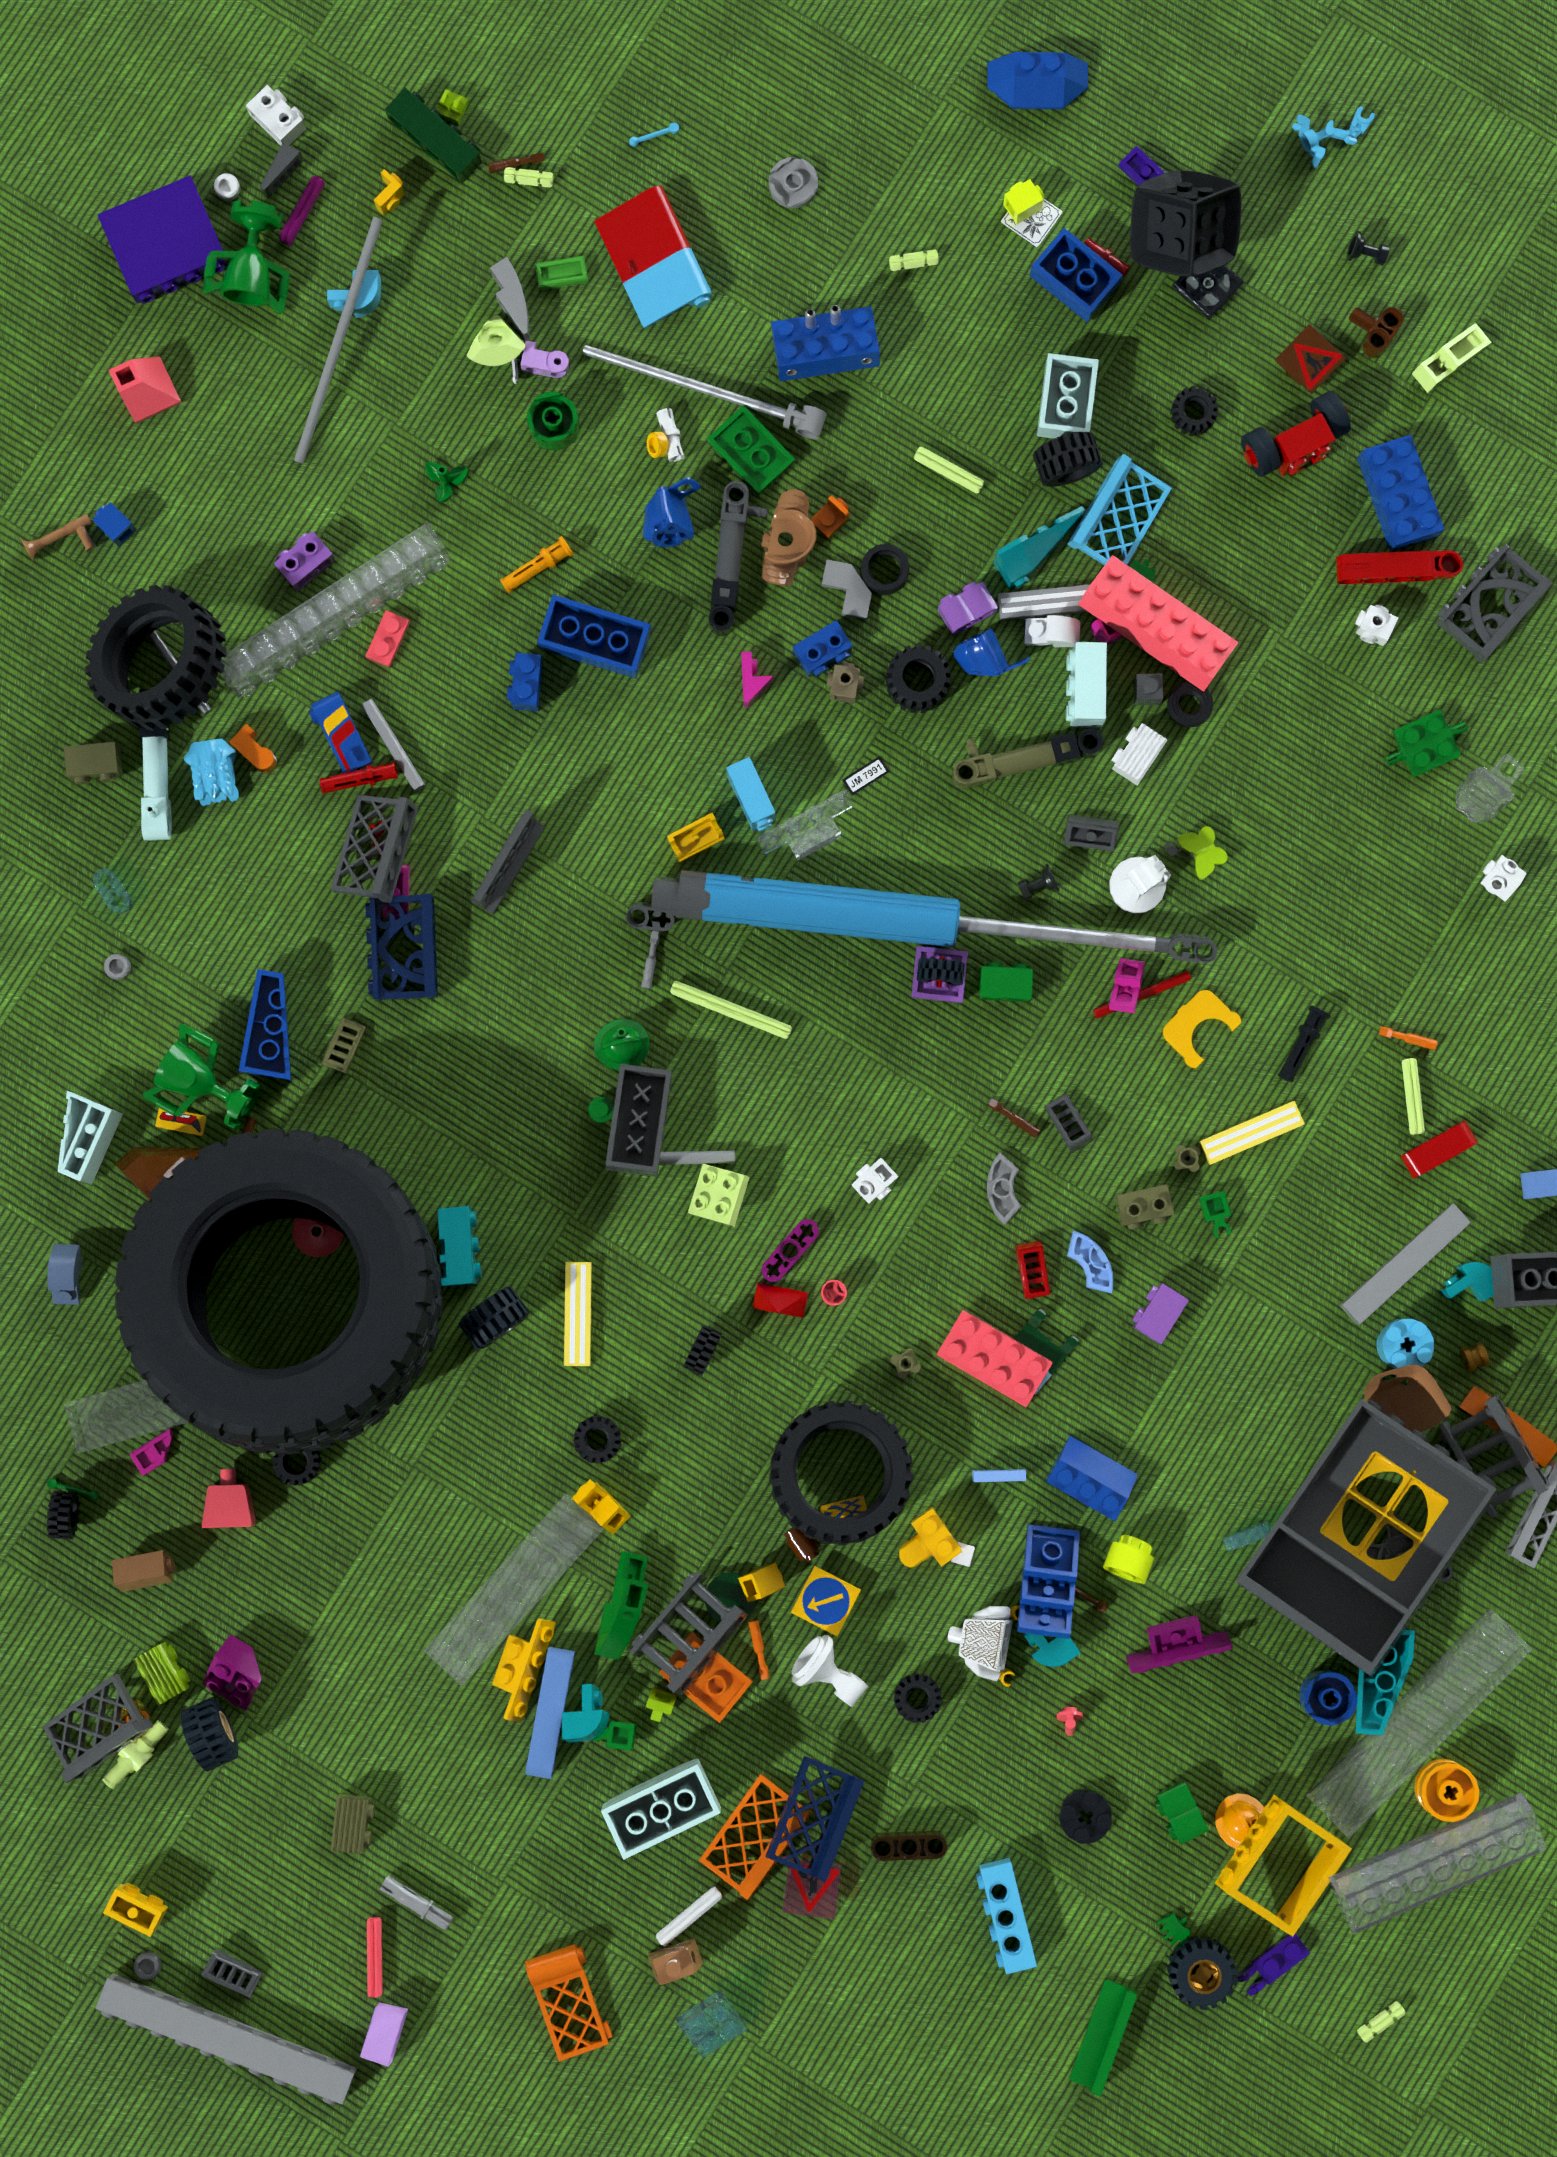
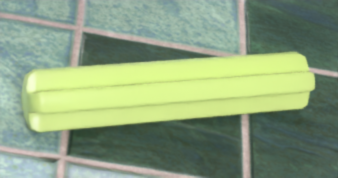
M919 447L915 453L914 459L974 493L981 491L984 481L924 447Z
M1415 1058L1402 1060L1409 1130L1410 1134L1413 1135L1422 1134L1425 1128L1417 1060Z

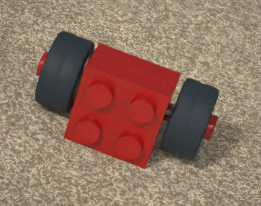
M1329 391L1313 399L1310 403L1313 417L1277 435L1274 441L1263 427H1258L1241 437L1244 457L1258 476H1265L1277 469L1282 477L1289 473L1291 476H1294L1303 471L1305 465L1311 462L1315 465L1327 458L1326 454L1332 450L1331 447L1335 440L1347 434L1351 429L1347 410L1334 392Z

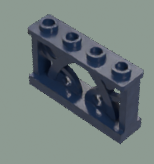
M432 894L393 896L391 903L382 902L378 898L370 897V903H366L365 907L366 918H370L371 928H367L366 931L367 943L371 944L372 954L367 956L368 969H372L373 980L368 981L369 995H373V999L376 1001L438 998L434 896ZM421 903L422 908L405 914L400 904ZM387 905L394 906L398 910L400 918L396 920L394 915L388 913L390 916L389 920L383 922L380 918L381 909ZM411 923L412 929L414 926L419 925L421 932L418 935H413L409 930L408 924ZM379 927L386 930L380 939ZM402 928L412 941L423 944V950H418L411 954L405 963V967L397 963L386 949L392 938ZM380 957L388 965L387 967L381 969ZM420 959L422 967L417 969L414 965L413 972L409 971L413 960ZM398 974L402 976L401 984L396 990L388 991L383 987L382 980L385 975L392 977L390 984L397 980ZM407 980L422 984L425 987V991L403 992Z

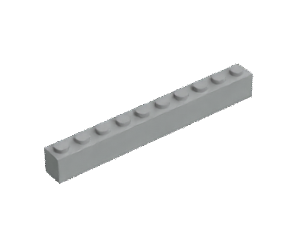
M112 1973L107 1978L95 2008L102 2011L101 2014L107 2018L116 2019L118 2017L126 2020V2024L133 2028H147L156 2037L165 2038L167 2036L175 2039V2043L179 2046L186 2048L193 2046L200 2049L199 2052L208 2057L219 2056L224 2058V2062L234 2067L242 2065L249 2068V2072L254 2075L264 2076L265 2074L274 2078L273 2081L277 2084L296 2086L298 2091L305 2095L312 2096L314 2093L323 2097L322 2100L331 2105L344 2103L357 2068L115 1973Z

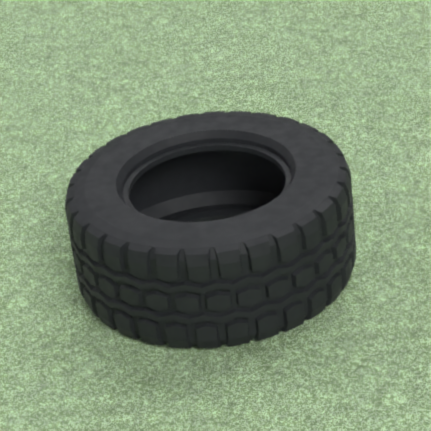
M269 1129L259 1131L258 1135H253L251 1132L238 1134L227 1138V1142L224 1144L218 1141L198 1151L199 1156L194 1159L188 1157L172 1169L173 1175L169 1178L164 1177L149 1194L151 1199L148 1202H143L132 1220L134 1227L132 1230H128L122 1244L120 1253L123 1255V1260L118 1262L115 1286L119 1288V1292L115 1295L117 1318L123 1322L119 1328L125 1348L131 1352V1361L141 1378L147 1381L151 1391L163 1403L167 1404L171 1410L206 1434L235 1447H245L249 1451L269 1454L272 1451H277L278 1454H298L308 1448L311 1451L329 1448L339 1439L345 1442L360 1435L364 1431L363 1427L368 1424L373 1427L390 1413L389 1408L393 1404L399 1405L412 1390L410 1387L411 1382L419 1380L429 1361L426 1356L428 1352L434 1350L438 1338L439 1329L436 1326L442 1319L443 1297L440 1295L443 1286H441L442 1272L437 1261L438 1254L434 1242L428 1233L426 1225L405 1192L385 1169L377 1166L374 1160L357 1149H349L346 1143L328 1136L318 1138L316 1133L302 1130H292L290 1133H286L284 1129ZM277 1219H310L338 1230L351 1241L357 1256L360 1273L357 1303L350 1321L339 1337L319 1355L288 1368L256 1369L237 1364L225 1358L215 1344L209 1330L206 1317V1294L211 1274L226 1249L245 1232L263 1223Z

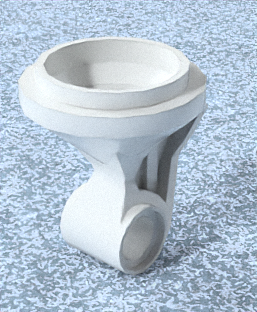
M1156 855L1149 858H1129L1121 862L1113 870L1109 881L1110 894L1114 902L1123 910L1131 913H1145L1155 908L1162 900L1166 890V883L1171 874Z
M828 1635L814 1638L801 1652L791 1671L793 1675L792 1682L797 1686L818 1681L832 1683L836 1689L834 1694L852 1708L868 1688V1685L852 1672L848 1673L836 1667L834 1663L833 1639Z

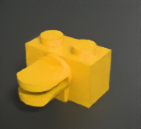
M931 1506L911 1520V1524L918 1534L900 1547L899 1558L905 1566L911 1568L934 1556L942 1567L963 1551Z

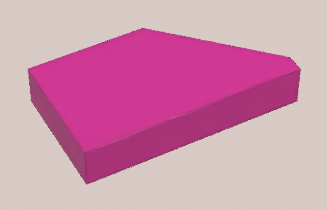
M172 1428L129 1454L142 1476L147 1475L167 1462L174 1433Z

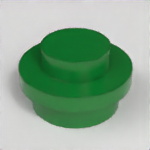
M597 1097L589 1104L588 1112L594 1121L604 1123L613 1116L614 1106L609 1099Z

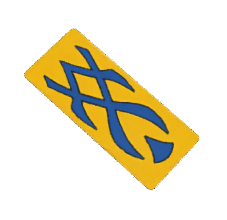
M861 1495L822 1505L820 1510L821 1513L828 1516L845 1518L858 1515L867 1510L864 1496Z

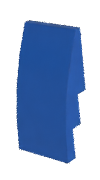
M1028 1524L1017 1632L1070 1638L1080 1531Z

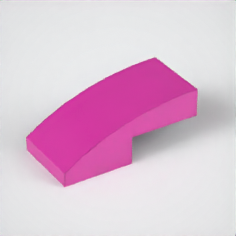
M1119 959L1115 974V984L1109 1002V1010L1135 1014L1145 962Z

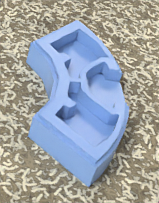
M1073 1231L1067 1256L1076 1260L1082 1266L1086 1275V1288L1112 1293L1113 1272L1105 1253L1091 1238Z

